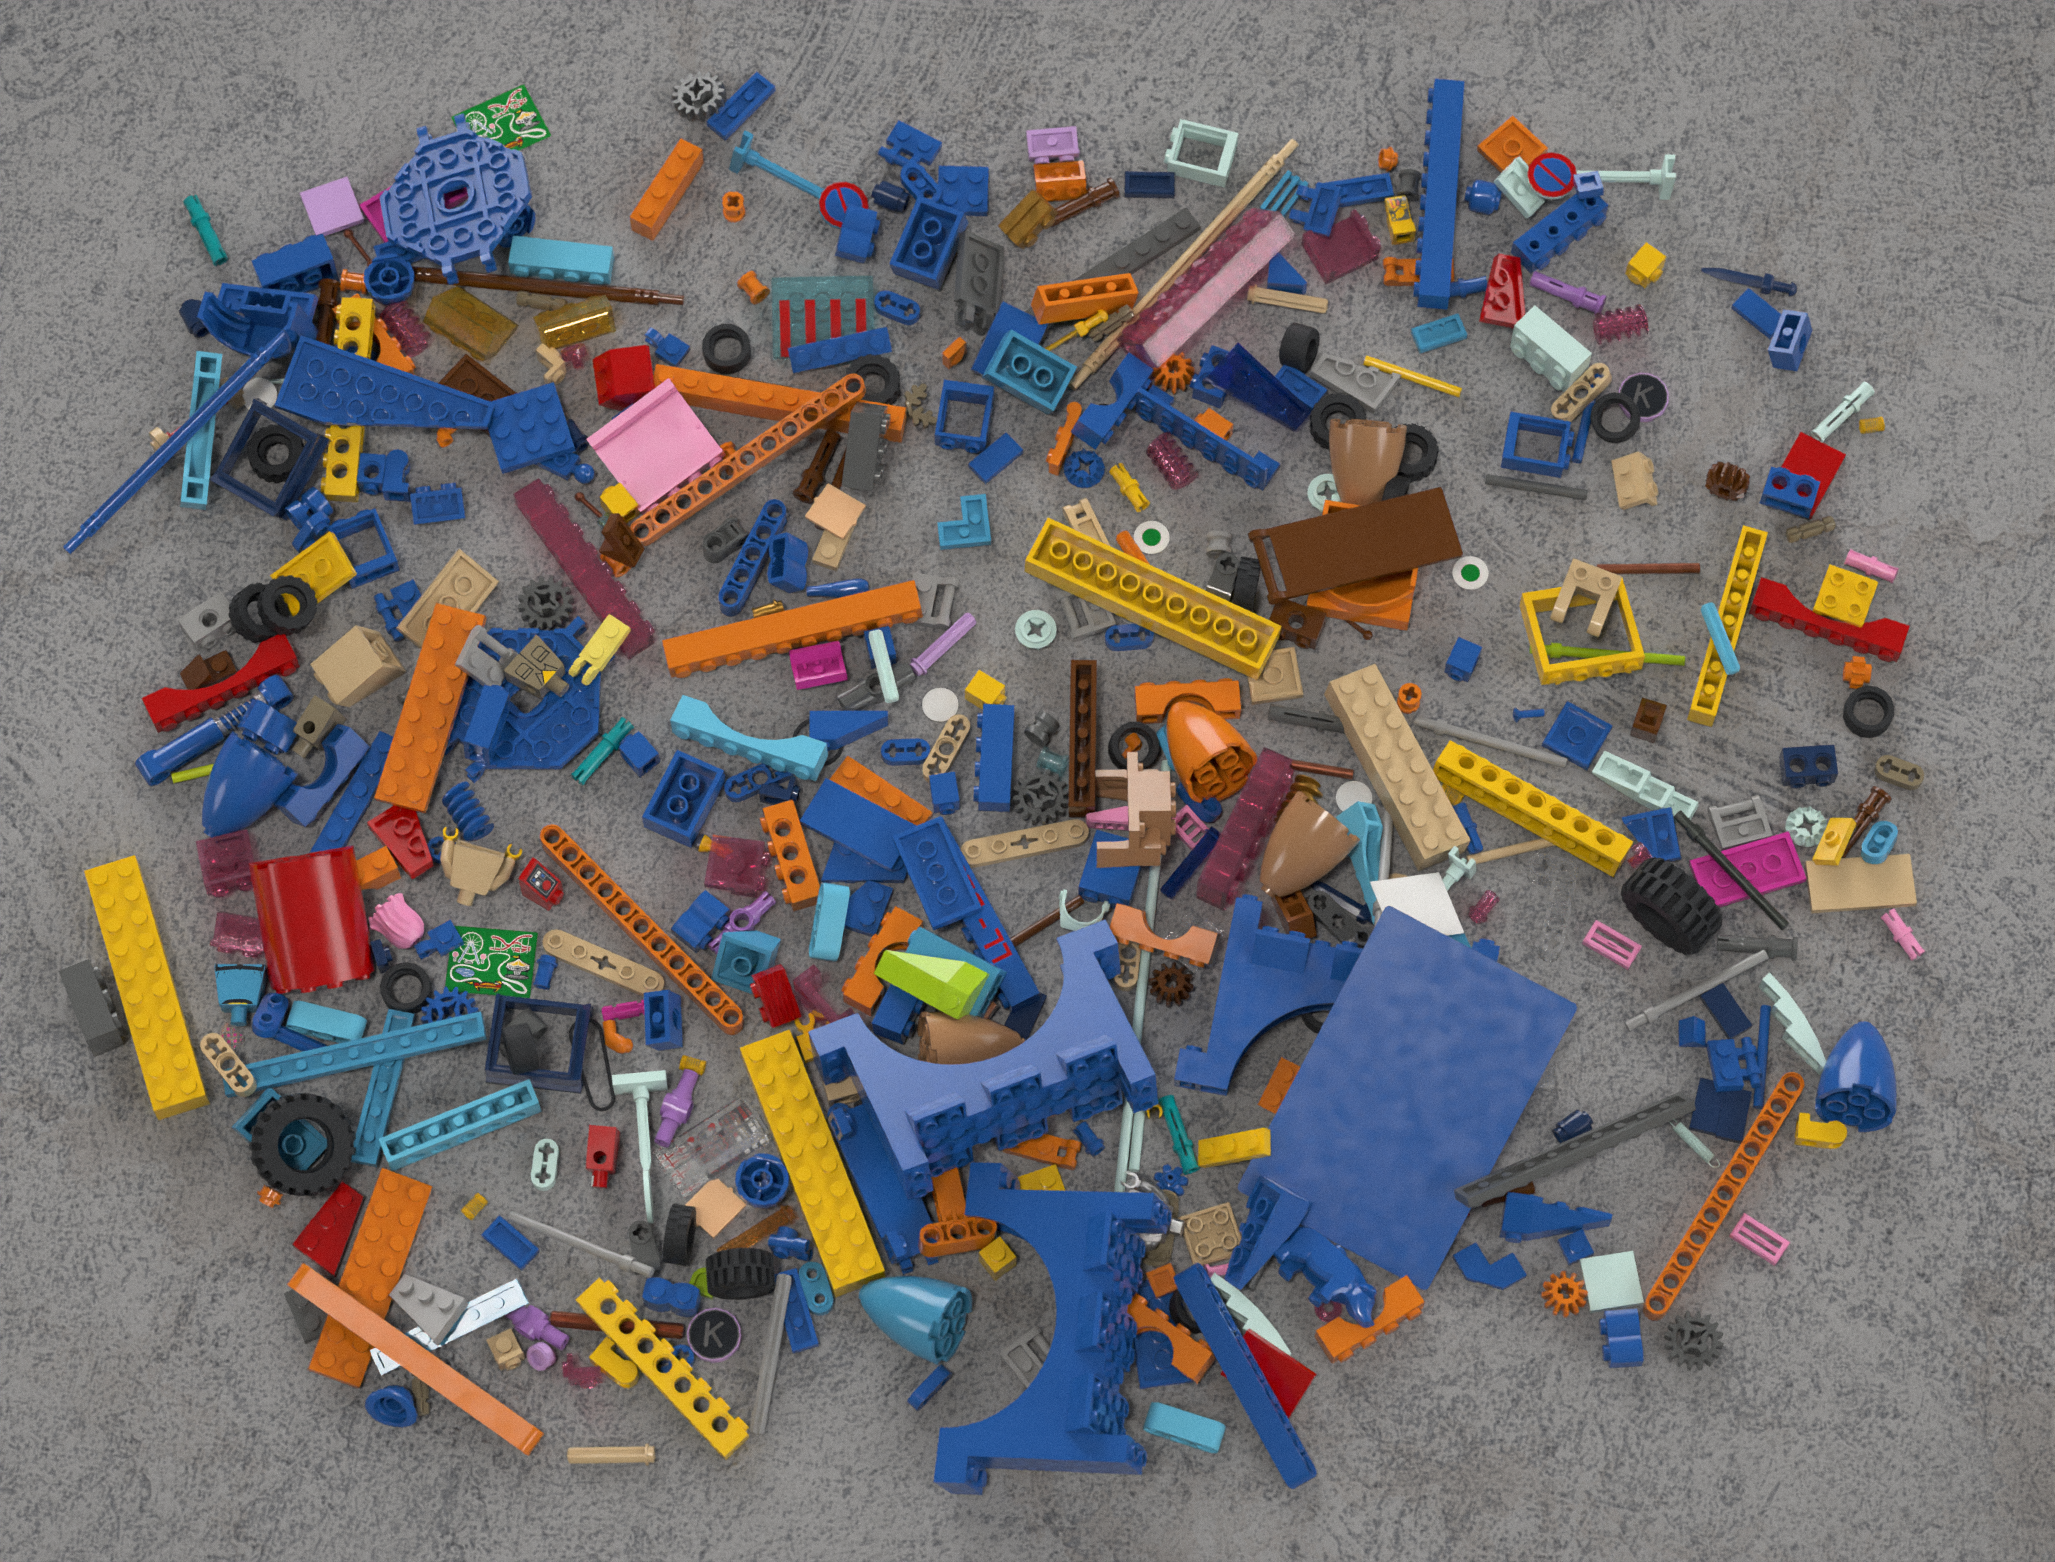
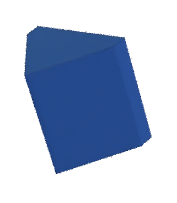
M1692 1016L1678 1021L1679 1047H1706L1704 1020Z

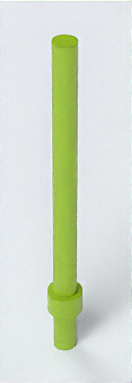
M1553 642L1550 645L1544 644L1547 655L1550 658L1558 659L1561 656L1594 658L1631 652L1562 646V643ZM1531 646L1529 647V654H1532ZM1644 652V663L1685 665V656Z

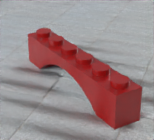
M1763 577L1760 579L1749 614L1754 615L1758 620H1770L1778 623L1785 629L1794 628L1803 631L1807 636L1827 639L1834 645L1852 647L1858 653L1876 655L1879 659L1886 662L1898 661L1910 627L1888 618L1865 622L1862 627L1830 620L1805 607L1793 596L1786 585Z
M278 634L261 642L247 664L236 674L220 683L194 690L164 687L141 699L157 732H168L176 728L177 724L183 721L194 720L201 713L209 709L215 710L222 707L228 700L244 697L250 690L259 687L264 680L273 675H291L300 665L286 635Z

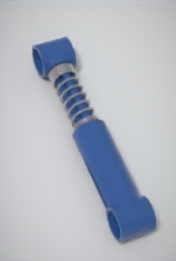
M273 675L264 680L258 687V693L252 695L250 700L246 699L244 704L240 703L239 707H233L232 711L227 710L226 715L221 714V718L216 717L212 719L210 717L160 749L150 750L142 754L136 760L135 765L147 784L155 786L162 783L169 777L172 771L225 740L224 735H228L231 729L236 730V726L239 725L252 700L258 699L277 711L289 705L294 696L281 676Z

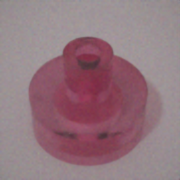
M584 343L571 345L560 351L563 361H572L574 369L583 366L581 358L588 354Z
M1639 841L1631 847L1634 855L1627 862L1632 868H1635L1648 858H1652V855Z

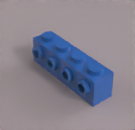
M1576 193L1513 242L1511 254L1515 257H1520L1521 264L1530 274L1537 269H1544L1552 257L1556 254L1558 256L1562 255L1568 249L1570 243L1574 240L1580 241L1592 226L1597 227L1605 221L1608 204L1600 196L1579 199Z
M983 704V713H978L977 728H982V737H976V753H981L980 762L975 761V777L980 778L979 786H974L973 802H978V811L1010 812L1014 705Z

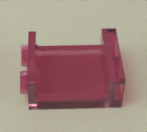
M1356 209L1350 212V217L1332 226L1329 237L1314 234L1312 230L1302 234L1301 245L1326 285L1379 258L1380 241L1376 235L1370 233L1366 218L1363 215H1359Z
M814 964L793 980L795 997L809 1013L814 1015L815 1020L821 1027L855 1014L850 1007L838 1016L819 995L818 991L822 989L821 972Z

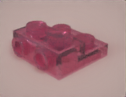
M247 829L196 841L204 886L208 896L213 895L216 898L226 896L228 891L239 889L246 892L253 889L248 863L255 862Z
M712 835L704 886L707 888L729 890L734 895L757 898L758 891H764L765 876L761 875L762 866L767 867L770 851H765V842Z

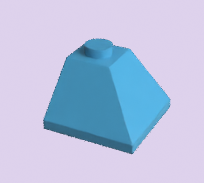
M757 930L724 932L711 980L752 994L749 985L753 983L751 975L774 966L781 939Z

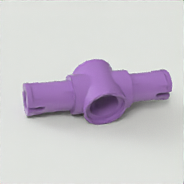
M764 891L749 906L746 905L744 908L733 911L730 915V921L723 927L724 930L708 944L711 951H715L716 955L718 954L724 932L754 931V926L760 922V917L776 904L772 896L769 897V893ZM739 920H746L749 922L748 925L743 928H739L735 925L736 922Z
M684 1069L677 1088L673 1089L672 1093L666 1094L660 1109L662 1123L655 1138L656 1144L668 1148L677 1127H680L682 1123L686 1124L693 1108L691 1094L698 1079L696 1072Z
M532 1305L528 1307L523 1306L504 1315L512 1320V1324L515 1325L514 1329L531 1341L543 1339L560 1350H563L569 1342L570 1337L552 1326L551 1322L548 1321L549 1317Z

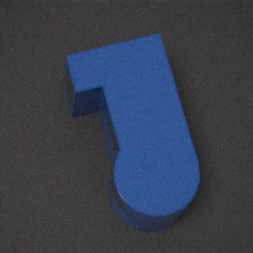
M393 450L386 457L382 492L384 499L388 501L410 502L411 490L409 483H405L411 468L408 455L403 450Z

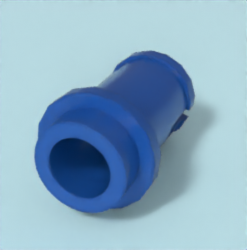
M541 955L540 959H537L536 962L539 965L533 986L538 989L549 990L553 970L557 968L558 964L555 957Z
M1086 1121L1075 1127L1076 1129L1073 1130V1133L1085 1146L1087 1154H1091L1094 1157L1104 1150V1141L1098 1139Z

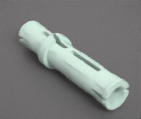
M1862 382L1853 393L1846 395L1842 399V403L1810 432L1811 436L1824 442L1850 415L1856 414L1860 410V406L1875 393L1873 387L1867 382ZM1856 398H1858L1848 409H1846ZM1837 416H1839L1829 427H1827Z

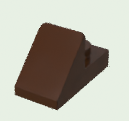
M620 513L611 514L601 531L605 540L599 552L626 566L635 567L645 548Z
M227 650L205 660L202 659L200 654L197 655L180 672V676L187 690H194L220 683L236 674L237 671Z
M1642 697L1630 736L1655 743L1667 705Z

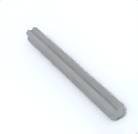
M778 1274L775 1284L750 1425V1432L756 1435H763L765 1433L792 1281L791 1276L787 1274Z

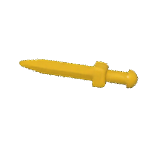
M1097 310L1098 313L1084 322L1080 321L1074 324V331L1045 349L1051 351L1077 334L1080 337L1085 336L1093 327L1102 322H1107L1108 313L1105 310Z

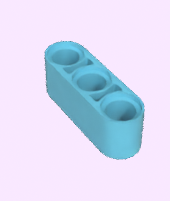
M821 883L809 944L810 958L834 962L838 960L850 895L848 886Z
M294 1001L286 1028L300 1034L343 1043L361 1039L367 1020L356 1014L304 1001Z
M1151 1402L1143 1425V1430L1150 1434L1209 1453H1218L1226 1426L1218 1421L1157 1402Z

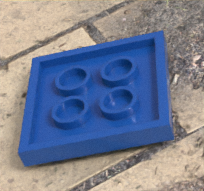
M554 382L491 401L495 403V408L488 424V430L502 474L576 451Z

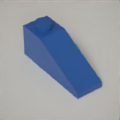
M810 711L809 737L827 743V751L837 750L842 746L887 727L888 711Z

